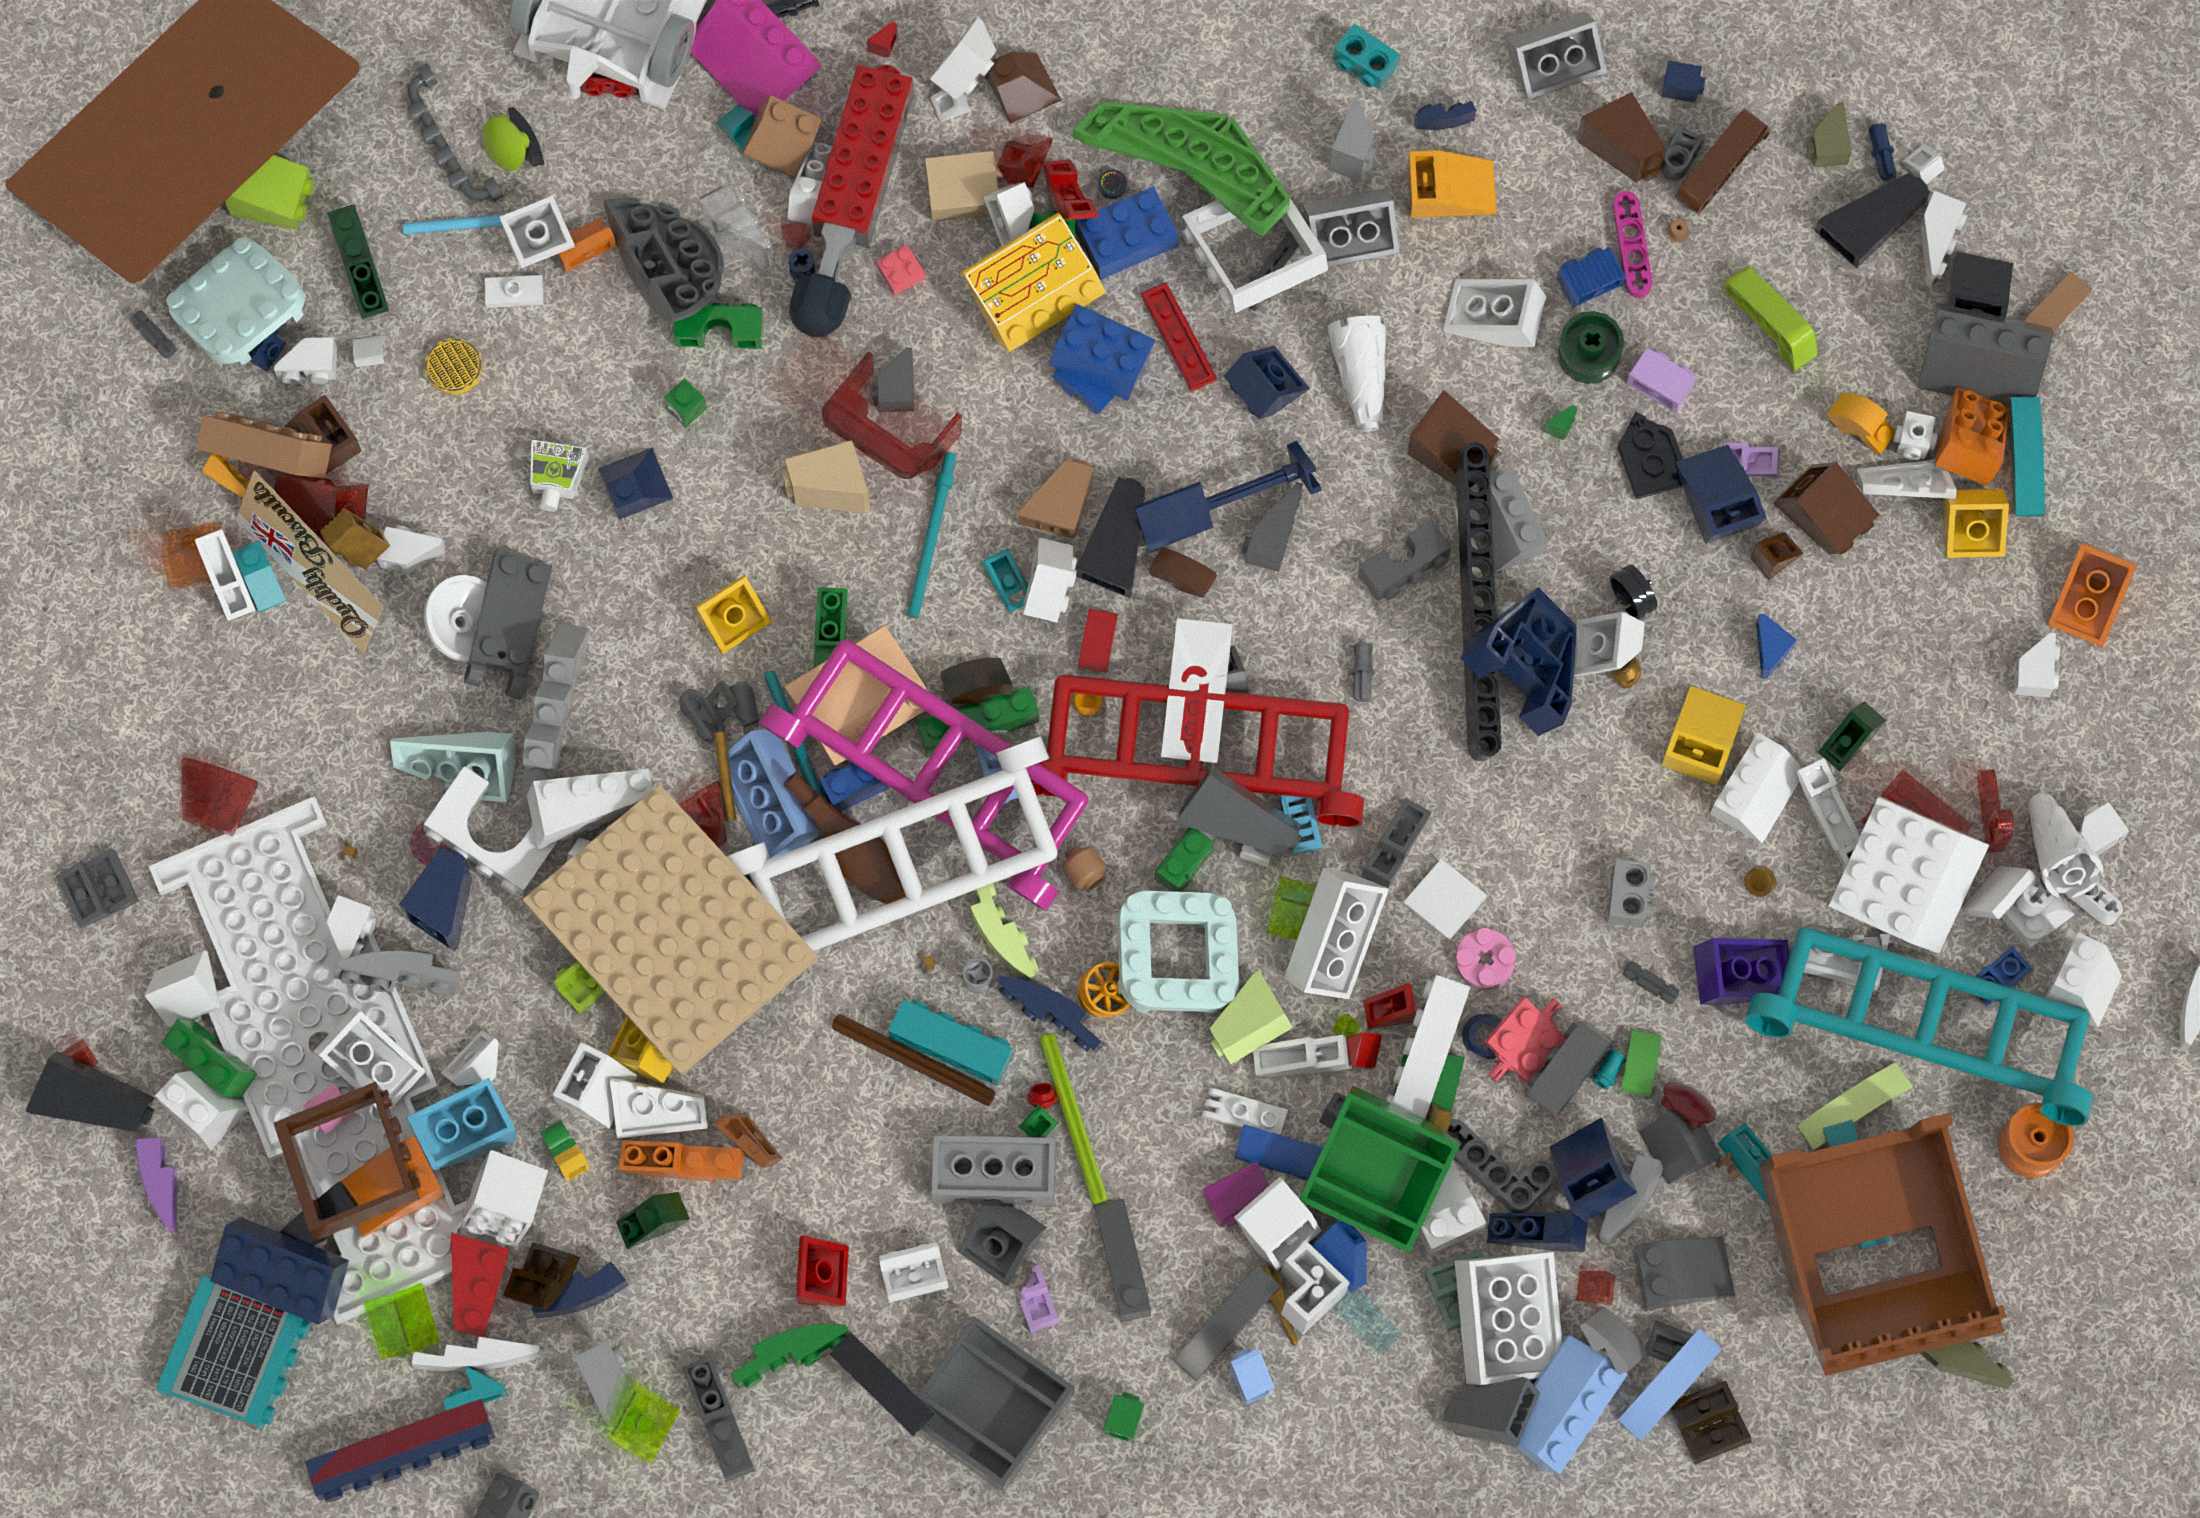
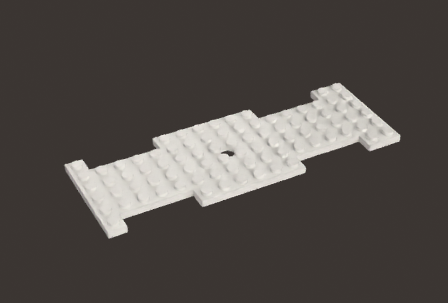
M315 796L148 866L161 896L189 884L230 986L217 991L220 1008L209 1012V1015L225 1053L239 1057L257 1073V1076L244 1093L243 1098L270 1161L284 1156L273 1124L274 1122L306 1110L304 1104L333 1083L342 1095L355 1090L321 1058L314 1054L309 1047V1043L314 1035L318 1033L329 1035L354 1007L361 1010L426 1071L390 1110L392 1117L397 1116L403 1133L398 1135L401 1142L415 1135L406 1118L416 1113L411 1100L439 1089L396 986L392 992H377L369 986L361 984L347 985L334 978L335 970L339 961H342V958L326 923L331 910L300 839L303 835L327 826ZM367 934L363 943L365 946L364 954L379 952L380 948L374 934ZM373 1105L354 1111L355 1114L327 1135L324 1134L321 1128L316 1131L312 1128L295 1135L308 1175L318 1198L337 1182H340L391 1147L380 1114ZM440 1169L433 1172L445 1197L364 1238L357 1225L333 1234L342 1254L340 1257L349 1260L334 1319L337 1324L343 1323L452 1275L451 1232L504 1248L506 1246L498 1242L495 1237L471 1233L466 1227L460 1225L467 1201L455 1206Z

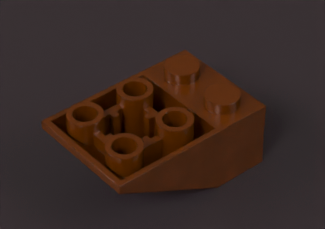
M326 395L302 409L284 426L297 429V432L322 436V442L332 444L326 474L362 452L357 438ZM267 468L288 499L320 479L317 477L293 475Z

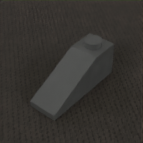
M1297 482L1254 527L1251 537H1245L1242 547V553L1246 554L1245 563L1277 572L1280 571L1301 499L1302 483Z

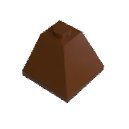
M1010 52L992 60L994 64L986 73V79L1010 123L1061 101L1037 53Z

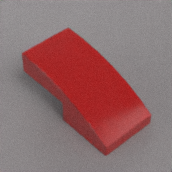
M1089 609L1078 668L1107 673L1118 613Z

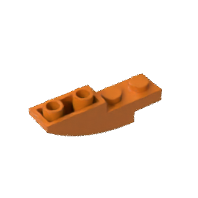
M622 1140L618 1170L646 1176L716 1182V1179L741 1180L744 1151L741 1148L683 1146L678 1142Z

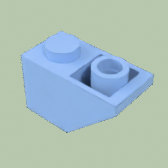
M1246 1348L1233 1356L1234 1360L1230 1362L1229 1373L1246 1405L1274 1391L1273 1382L1258 1348L1253 1351L1250 1348Z

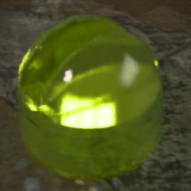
M1343 1014L1338 1017L1333 1026L1335 1035H1344L1346 1038L1357 1035V1031L1360 1030L1358 1021L1349 1014Z

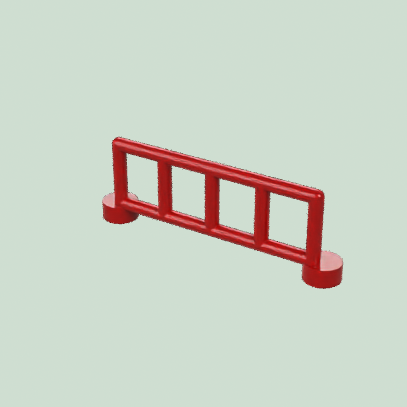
M1059 675L1055 679L1047 743L1049 759L1039 762V764L1065 781L1068 780V773L1197 786L1208 771L1203 769L1204 762L1199 761L1205 699L1224 701L1223 709L1261 713L1255 775L1220 772L1254 793L1317 799L1315 820L1319 823L1342 827H1356L1362 824L1364 798L1357 794L1342 792L1349 722V708L1343 703L1225 691V694L1169 689V685L1073 675ZM1071 693L1123 698L1116 760L1064 755ZM1168 695L1198 698L1191 759L1186 760L1185 767L1134 762L1140 700L1167 703ZM1279 715L1331 720L1325 782L1273 777ZM1031 780L1036 795L1056 796Z

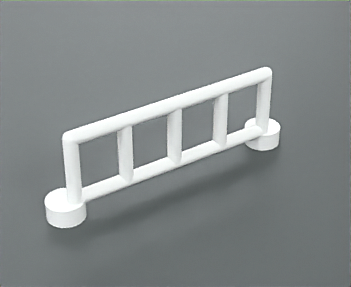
M1040 736L996 753L1002 768L999 772L774 858H770L765 842L726 857L743 875H750L753 886L784 919L785 916L770 878L818 860L841 922L801 937L813 951L1053 861L1057 857L1058 851L1026 767L1049 759V756ZM1014 786L1037 847L988 866L965 804ZM948 810L971 872L923 890L900 828ZM883 835L906 897L858 915L835 853Z

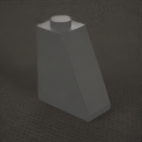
M1519 1377L1454 1393L1450 1404L1445 1409L1443 1422L1455 1435L1518 1447L1540 1392L1528 1378Z

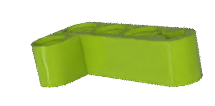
M1746 266L1723 282L1725 291L1733 301L1777 343L1779 357L1781 360L1785 359L1790 365L1791 372H1795L1817 357L1816 336L1810 324L1750 266Z

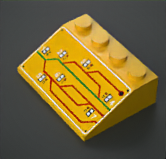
M1060 213L1053 215L961 272L994 339L1008 352L1013 351L1071 315L1076 304L1084 307L1106 293L1095 269Z

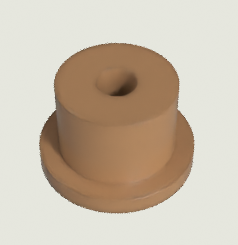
M1675 220L1667 228V236L1673 242L1680 243L1689 237L1688 225L1683 220Z

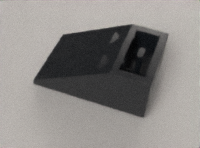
M1956 252L1946 305L2006 317L2013 263Z

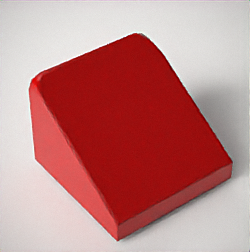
M891 22L867 40L868 52L885 58L890 56L898 37V29L895 22Z
M1359 1033L1346 1039L1352 1068L1373 1069L1376 1067L1382 1038L1381 1034Z

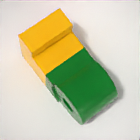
M562 1120L540 1131L566 1182L590 1169L586 1158L575 1140L570 1136Z

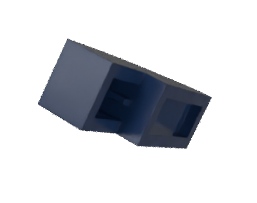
M610 1262L587 1280L580 1271L574 1274L561 1295L547 1310L534 1306L530 1309L536 1318L556 1317L575 1313L611 1298L626 1288L628 1284L614 1264Z

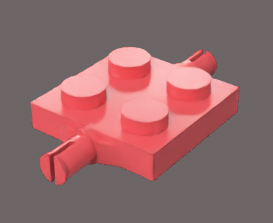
M1521 997L1485 1039L1484 1043L1494 1052L1496 1059L1499 1061L1487 1074L1489 1077H1492L1493 1081L1498 1082L1502 1075L1509 1070L1528 1083L1532 1076L1547 1063L1545 1059L1555 1046L1559 1048L1565 1042L1566 1038L1563 1037V1034L1555 1027L1551 1020L1562 1007L1556 999L1552 998L1543 1010H1539L1527 998Z

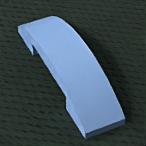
M1699 1328L1639 1397L1619 1417L1618 1421L1641 1441L1712 1362L1722 1348Z

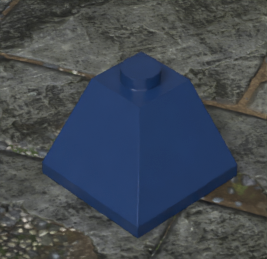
M653 448L598 468L619 520L673 499Z

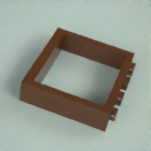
M377 1082L273 1123L309 1232L317 1240L420 1199L417 1190L421 1187L419 1177L415 1170H410L408 1161L412 1160L410 1151L406 1143L401 1144L398 1135L403 1133L397 1116L392 1117L389 1107L393 1106L391 1096L388 1090L383 1091ZM376 1103L404 1188L323 1220L295 1135Z

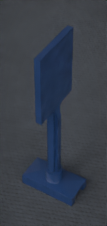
M1295 441L1286 445L1291 463L1282 466V469L1207 498H1205L1201 483L1197 482L1134 506L1147 551L1151 552L1214 528L1209 513L1210 510L1286 481L1289 483L1300 479L1310 494L1322 491L1320 484L1312 475L1313 472H1316L1315 465L1300 444Z

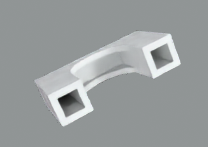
M464 766L424 823L423 830L427 832L425 836L437 845L444 843L462 854L466 859L477 865L475 869L487 878H490L492 875L500 880V886L513 895L518 892L523 895L560 840L538 850L532 825L522 841L511 850L490 852L479 847L469 834L467 820L488 789L489 782Z

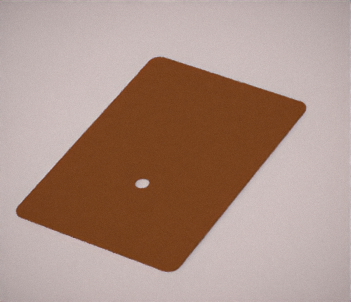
M198 0L6 181V187L126 281L131 283L142 281L358 74L359 63L272 0ZM213 87H224V93L221 97L216 99L209 97V92Z

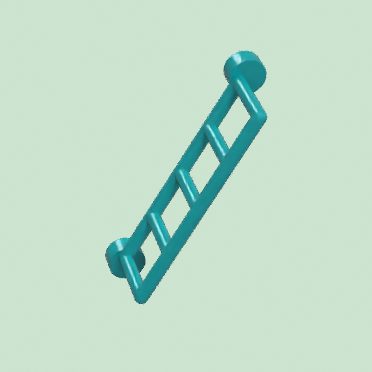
M1802 927L1797 931L1778 995L1771 993L1754 994L1751 997L1745 1016V1023L1750 1029L1768 1037H1788L1792 1033L1794 1023L1798 1022L2042 1095L2040 1112L2047 1119L2061 1125H2085L2088 1122L2094 1101L2090 1091L2072 1083L2090 1020L2087 1010L1809 927ZM1811 947L1862 962L1846 1018L1795 1003ZM1880 968L1931 982L1915 1038L1864 1024ZM1949 988L2000 1003L1984 1059L1933 1044ZM2018 1008L2069 1023L2054 1080L2002 1065Z

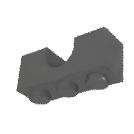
M1432 519L1407 535L1406 544L1413 553V557L1409 561L1404 563L1394 562L1382 550L1359 565L1358 575L1377 601L1384 597L1387 600L1394 598L1400 593V587L1408 582L1411 585L1419 582L1425 576V571L1431 567L1438 569L1449 561L1448 557L1451 554L1452 546Z

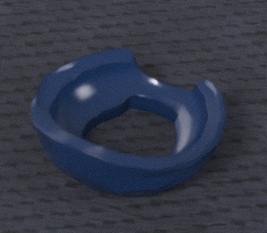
M1477 1014L1470 1018L1464 1024L1462 1031L1465 1048L1486 1059L1496 1058L1490 1048L1483 1050L1474 1044V1034L1479 1026L1489 1024L1496 1028L1502 1020L1492 1014Z

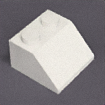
M977 17L948 52L930 78V80L955 100H958L963 93L969 95L978 84L975 78L979 73L985 76L994 64L991 58L995 54L996 48L983 20Z
M553 196L500 216L503 231L521 268L575 247Z

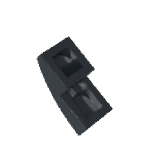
M514 107L508 108L510 121L520 132L526 133L529 138V150L533 166L544 165L541 148L531 126Z

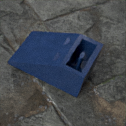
M1729 445L1674 463L1705 544L1757 527L1767 518L1755 487Z
M1602 1117L1550 1146L1563 1193L1571 1210L1584 1222L1637 1193Z

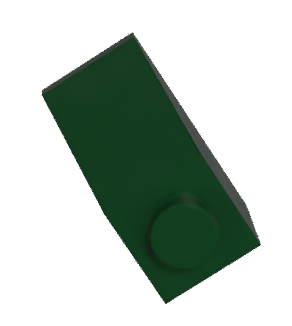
M1864 701L1849 712L1818 753L1837 770L1841 771L1874 737L1887 720Z

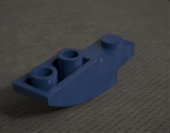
M1000 976L996 980L1002 986L999 992L1011 1002L1015 999L1020 1001L1024 1005L1021 1011L1033 1022L1038 1018L1045 1022L1053 1014L1055 1017L1051 1021L1064 1033L1067 1029H1070L1077 1036L1073 1041L1084 1051L1088 1052L1091 1048L1097 1053L1105 1045L1083 1025L1090 1015L1062 994L1043 985L1023 979Z

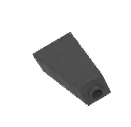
M1210 766L1179 810L1177 822L1181 825L1283 856L1287 849L1292 851L1301 839V835H1299L1300 823L1213 766Z

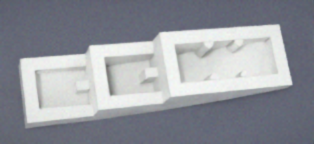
M479 1337L477 1349L446 1344L444 1356L414 1352L412 1365L415 1369L460 1372L466 1371L465 1366L475 1371L512 1366L540 1358L542 1350L537 1345Z

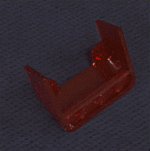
M868 351L824 404L821 412L823 424L847 442L852 440L854 447L899 478L911 479L932 470L943 458L945 452H948L961 436L962 415L957 412L932 444L922 442L911 448L867 417L869 413L868 402L858 394L874 374L873 354Z

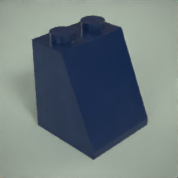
M441 847L399 903V906L407 921L455 952L459 945L472 877L468 870L470 867L464 862L466 858L454 849L448 852Z

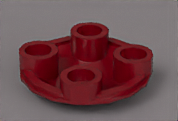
M1669 1082L1664 1085V1096L1661 1099V1104L1666 1109L1676 1110L1679 1114L1686 1117L1685 1120L1690 1126L1701 1128L1704 1123H1710L1715 1120L1717 1114L1714 1106L1698 1090L1680 1082Z

